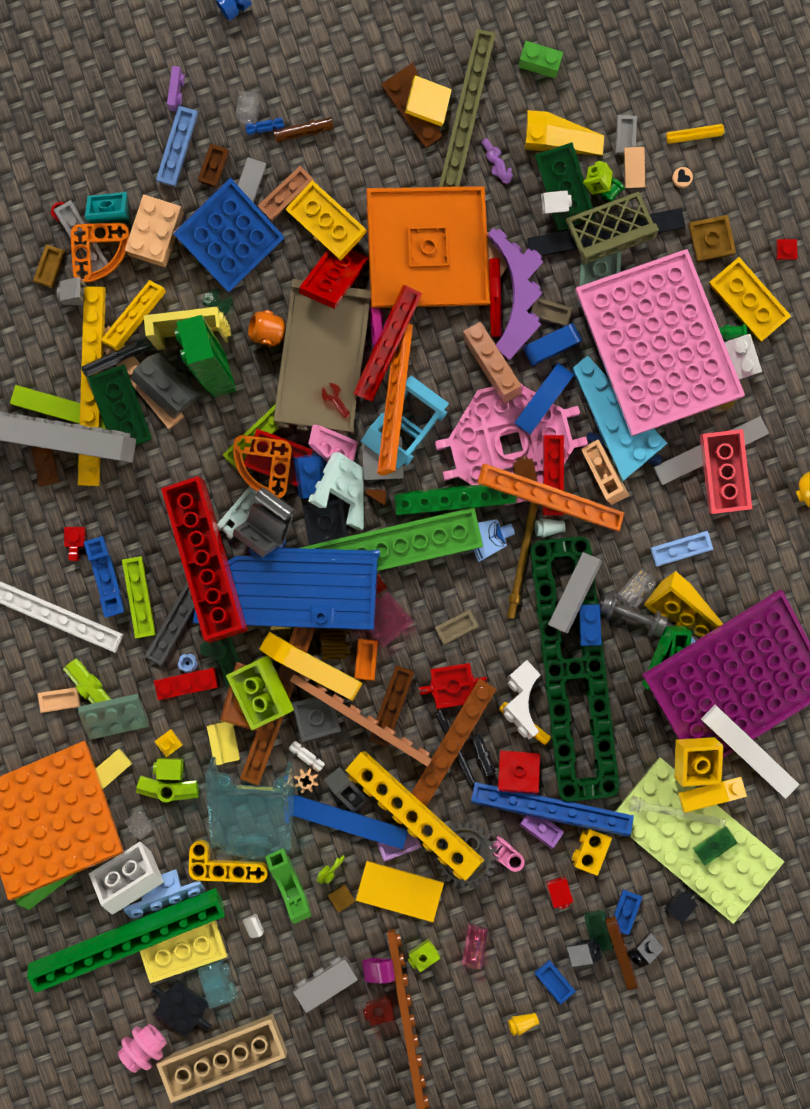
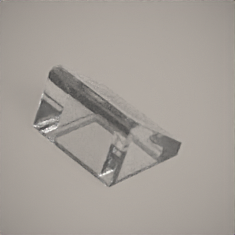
M141 809L137 810L125 821L132 834L140 840L155 828V825Z

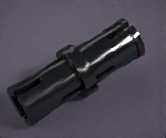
M482 734L471 738L470 741L476 753L475 758L479 761L484 777L495 773L496 770L490 758L491 753L485 746Z

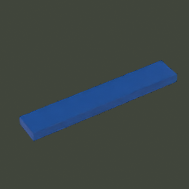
M296 794L293 795L288 811L289 815L402 850L408 834V829Z

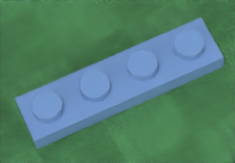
M178 106L156 178L158 183L176 187L198 111Z

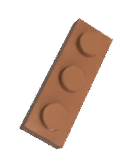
M299 166L258 205V208L272 222L314 179Z

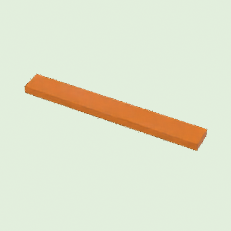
M408 324L391 360L377 474L381 476L395 472L413 330V325Z
M482 464L477 484L616 532L620 531L624 512L497 467Z

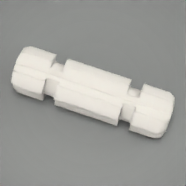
M294 741L289 747L292 753L298 754L297 756L309 766L312 765V768L317 772L321 771L324 767V762L320 759L317 760L315 755L306 748H302L297 741Z

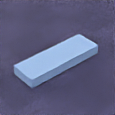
M708 531L650 548L655 567L714 550Z

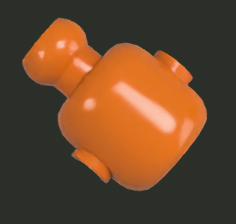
M272 311L256 312L251 317L248 336L255 343L268 347L278 346L285 338V321L282 317L274 315Z

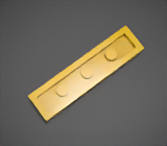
M149 280L103 336L102 342L119 351L144 320L143 315H148L166 293L164 287Z

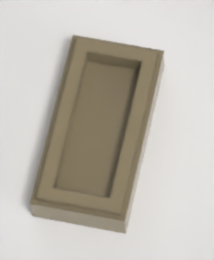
M538 298L533 303L531 312L538 316L541 321L565 327L569 323L573 308Z
M469 609L434 628L443 645L479 626Z

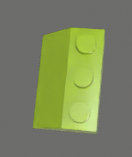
M269 656L263 657L226 675L251 730L294 710Z

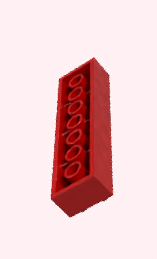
M196 476L161 488L204 641L212 643L248 631L205 480Z

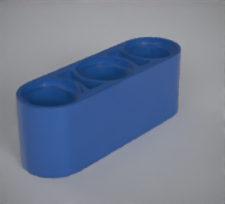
M572 323L524 346L523 350L531 366H534L578 345L583 340L575 324Z

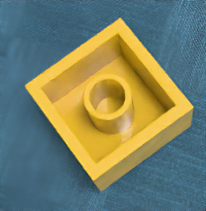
M715 737L676 740L674 778L682 787L721 784L723 745Z

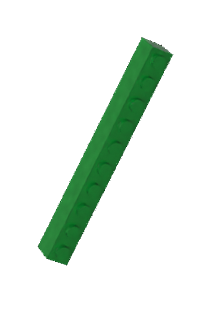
M217 888L211 889L28 963L27 979L35 993L223 918L225 917L224 903Z

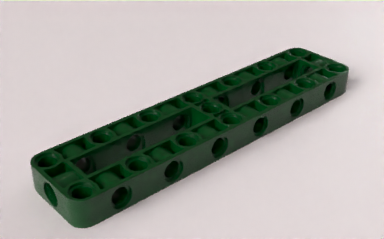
M581 536L538 541L530 548L557 792L563 800L570 802L612 797L619 791L602 635L601 645L581 646L582 657L564 659L561 653V631L554 628L555 633L552 636H547L544 632L545 627L553 616L557 602L555 579L552 575V560L570 559L573 574L583 553L575 549L576 542H582L585 545L583 552L592 556L590 541ZM537 546L545 548L546 553L543 557L536 555L535 549ZM595 578L582 605H598ZM543 585L550 588V594L547 597L540 594V588ZM578 611V613H577V620H578V629H579V638H580V621H579V611ZM593 660L599 664V668L595 672L589 669V664ZM574 662L579 665V671L576 674H572L569 671L570 664ZM552 665L559 667L557 676H552L549 673V668ZM584 678L595 777H576L574 742L570 730L569 699L565 687L567 679ZM598 700L602 701L604 705L603 709L599 712L594 709V703ZM556 705H562L564 708L561 716L554 714ZM603 740L608 742L606 751H600L598 748L599 743ZM562 745H567L569 749L568 754L565 756L559 755L558 752L559 747ZM606 781L613 783V788L610 791H604L603 784ZM567 785L573 787V793L569 796L563 794V789Z

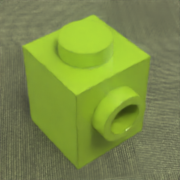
M428 938L409 951L410 958L408 961L414 970L418 968L422 972L438 961L440 954Z

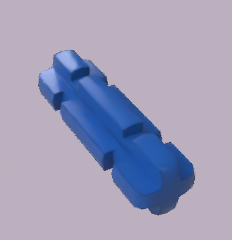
M276 118L274 121L266 120L256 122V124H246V133L252 135L255 132L263 133L273 131V129H283L284 122L282 118Z

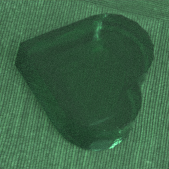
M221 640L212 643L204 642L200 646V653L205 657L211 656L213 660L220 661L226 656V650Z

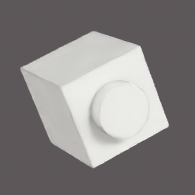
M568 191L541 194L543 214L567 212L569 207H572L571 195H568Z

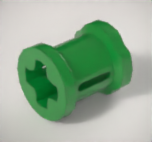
M612 178L610 191L599 193V195L605 202L609 203L614 201L617 195L625 190V187L617 179Z

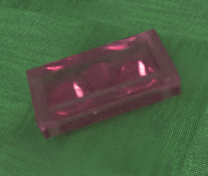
M468 924L463 965L474 969H482L488 928Z

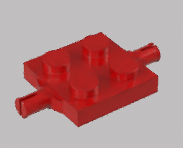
M470 663L430 669L431 685L419 687V690L427 689V691H421L420 695L432 693L435 698L436 709L464 705L479 678H474L472 675ZM486 676L480 677L481 680H487Z

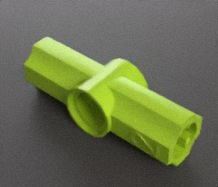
M78 658L71 661L63 669L76 684L78 692L86 700H89L91 704L111 700L102 688L101 682L92 673L88 672Z

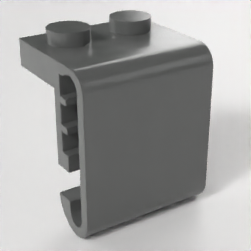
M263 487L255 496L259 503H254L251 506L247 521L236 527L232 534L262 557L282 545L295 514V510Z

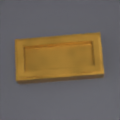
M45 245L33 279L34 283L53 289L66 253L65 250Z

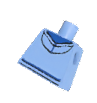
M497 519L478 523L484 547L473 549L477 561L480 562L507 546L505 538L515 535L511 523L500 527Z

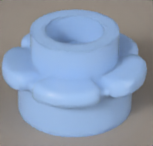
M193 654L181 655L178 662L179 669L183 670L184 673H191L198 665V662L195 660L196 657Z

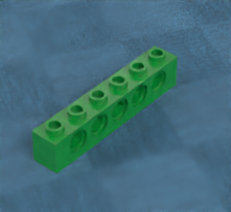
M480 484L398 492L394 495L396 515L513 504L518 501L515 496Z

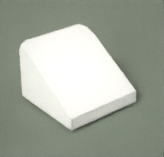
M257 914L243 920L250 938L263 935L264 929Z

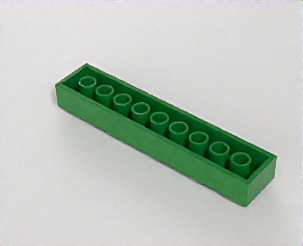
M202 314L177 321L178 328L174 329L177 341L183 346V350H180L183 362L186 363V366L189 367L195 378L197 377L205 391L207 390V393H211L214 398L236 392L226 353Z

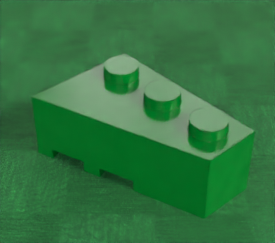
M666 626L648 670L691 644L692 631L684 626ZM644 679L642 685L647 690H650L649 686L647 685Z

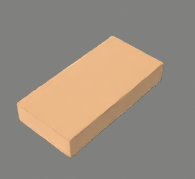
M645 147L624 148L625 188L645 187Z
M76 687L38 693L40 713L81 706L80 693Z

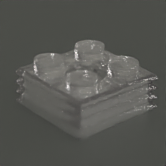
M646 568L637 570L617 594L618 603L624 605V608H637L643 600L641 597L643 593L650 592L655 586V576H652V573L649 574Z

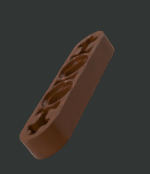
M616 916L606 918L607 928L628 991L638 989L636 975Z

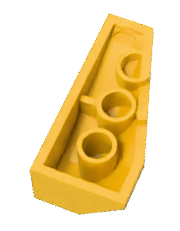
M528 110L524 150L547 151L573 142L576 154L603 156L604 135L549 112Z
M676 571L658 585L644 604L654 614L660 611L661 615L676 622V626H684L691 629L695 635L701 638L723 625L694 587Z

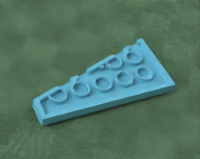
M586 356L573 367L572 371L587 400L589 410L591 409L595 418L594 421L605 446L611 454L613 464L619 472L621 482H623L666 446L667 442L655 429L631 437L609 378L589 356Z

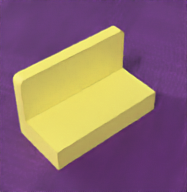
M225 722L208 725L207 730L214 766L239 760L240 756L234 725Z

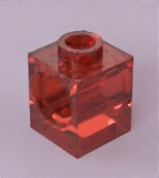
M390 996L366 1002V1008L363 1009L365 1020H369L371 1026L393 1021L395 1017ZM381 1007L384 1013L377 1016L373 1013V1009Z

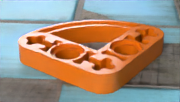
M123 223L75 225L71 229L74 278L80 277L77 275V272L81 271V266H76V262H88V265H84V271L88 272V275H85L84 279H82L85 283L98 281L111 274L121 264L126 255L125 248L130 236L128 227ZM108 227H112L111 231H118V228L122 227L126 234H122L121 238H119L118 234H111L113 238H109ZM97 228L105 229L106 235L104 238L99 239L95 236ZM78 229L86 232V235H82V242H87V245L79 244L75 246V242L79 243V237L75 235L79 231ZM120 242L113 259L103 268L92 272L90 243ZM80 248L87 251V256L84 259L76 257V251Z
M246 435L238 436L234 441L233 454L236 467L245 482L257 492L264 487L278 498L286 494L292 452L291 445L284 440ZM241 438H244L246 443H251V439H255L254 452H250L251 447H245L244 450H240L237 442H240ZM260 441L268 443L269 448L264 453L257 450V444ZM271 442H276L275 447H281V444H285L288 452L280 455V451L274 450V455L270 454L272 449ZM242 453L272 457L269 487L263 486L249 474L244 465ZM279 463L286 467L283 475H277L274 471V467ZM273 476L285 478V482L280 481V487L283 488V492H279V495H276L275 491L272 490V487H275L277 480L272 481Z

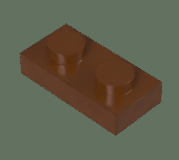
M210 143L198 177L199 183L215 188L218 187L230 152L229 149Z
M31 448L39 487L60 483L53 449Z

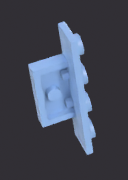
M175 869L161 874L164 883L143 895L142 901L126 906L123 909L129 918H138L149 911H158L163 906L177 904L183 899L197 896L205 892L206 889L201 881L182 886L179 872Z

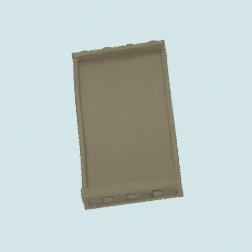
M292 279L273 423H276L277 427L289 428V425L297 426V430L309 431V428L312 429L313 425H320L348 437V434H352L354 431L357 396L353 392L360 378L371 298L370 291L349 288L336 308L333 309L299 294V287L304 280Z

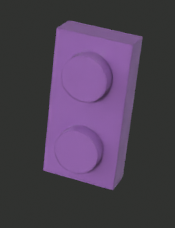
M172 66L167 100V106L170 111H177L178 105L182 104L180 89L185 84V74L182 73L181 68L178 66Z
M525 815L519 826L550 849L555 847L564 831L549 820Z

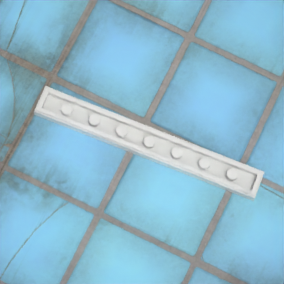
M0 581V604L116 653L124 634Z

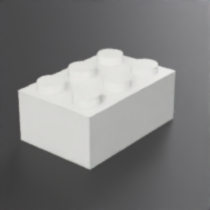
M138 842L124 851V853L89 873L101 906L112 915L164 883L152 852L142 842Z

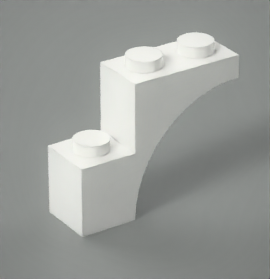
M526 660L506 678L508 686L519 694L502 710L505 712V718L511 723L514 722L518 727V732L524 738L531 739L539 731L531 719L528 700L531 688L540 674Z

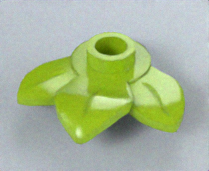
M343 855L340 859L337 858L331 868L328 865L325 866L317 875L316 882L320 884L330 883L335 877V870L343 862L345 856Z

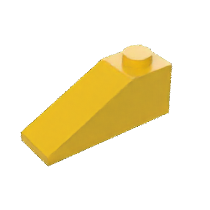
M741 777L721 781V784L706 785L678 793L683 813L747 797Z

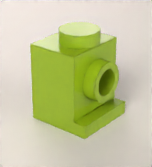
M597 161L593 166L588 167L587 177L583 183L592 195L610 191L613 172L606 162Z

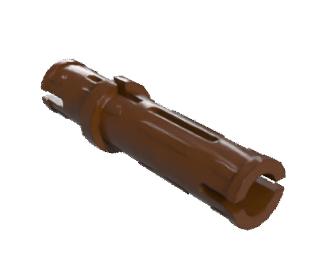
M328 117L315 121L312 119L304 124L274 130L276 142L279 143L313 134L314 136L322 131L333 130L334 127L332 118Z

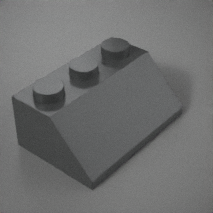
M159 353L147 357L133 370L131 380L173 419H176L201 395V392Z

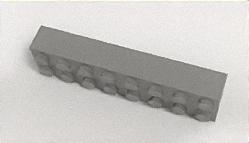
M0 412V441L133 462L136 439L130 438L129 433L116 430L111 432V430Z

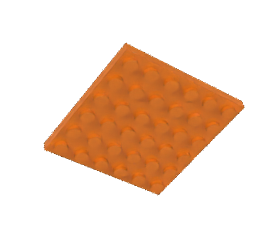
M82 741L0 776V876L8 900L17 899L124 853L86 741Z

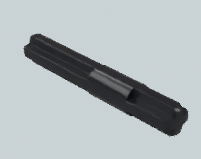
M145 337L121 348L119 351H114L82 366V372L86 377H89L152 348L154 345Z

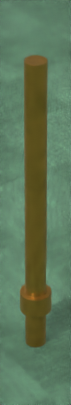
M530 502L512 594H509L508 599L510 604L507 618L515 619L517 605L520 604L521 600L520 590L538 504Z

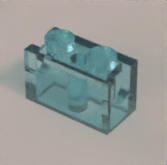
M220 959L200 966L198 973L209 1008L232 1002L237 991L234 982L231 983L228 976L231 975L228 963H224V960Z

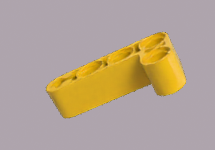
M202 839L195 841L189 850V875L197 881L260 883L269 874V867L264 862L210 860V845ZM202 845L205 849L204 854H197L195 846ZM201 865L204 873L202 875L196 874L194 866ZM221 866L224 869V874L221 876L215 874L214 867ZM242 867L244 875L237 876L234 873V868ZM249 867H251L250 871H256L259 867L264 872L261 877H258V873H251L250 877H248Z

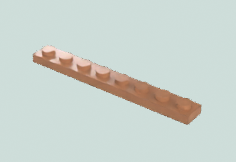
M300 673L299 675L294 674L290 679L297 686L427 767L432 759L429 757V752L421 747L419 750L412 747L413 742L405 737L399 739L394 736L396 732L391 728L385 726L383 729L378 726L379 721L370 715L367 718L360 714L361 710L351 704L349 708L343 704L344 699L334 694L332 697L327 694L325 687L318 683L314 686L309 683L310 678Z

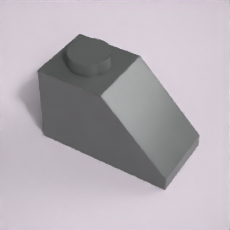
M340 767L325 779L333 793L352 812L356 813L369 801L367 796Z

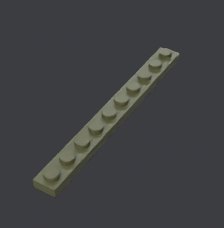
M476 29L439 187L460 186L496 33Z

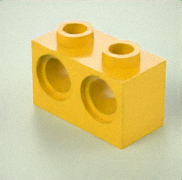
M587 828L586 831L583 830L579 838V842H581L579 850L575 849L572 856L573 865L576 868L598 876L612 837L594 829ZM592 836L599 837V843L596 846L589 844ZM585 855L592 856V862L588 865L582 864V858Z

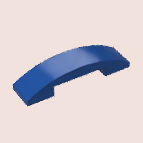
M558 363L514 424L531 435L574 374Z
M101 536L85 541L84 545L96 579L104 617L107 618L124 613L119 583L104 537Z

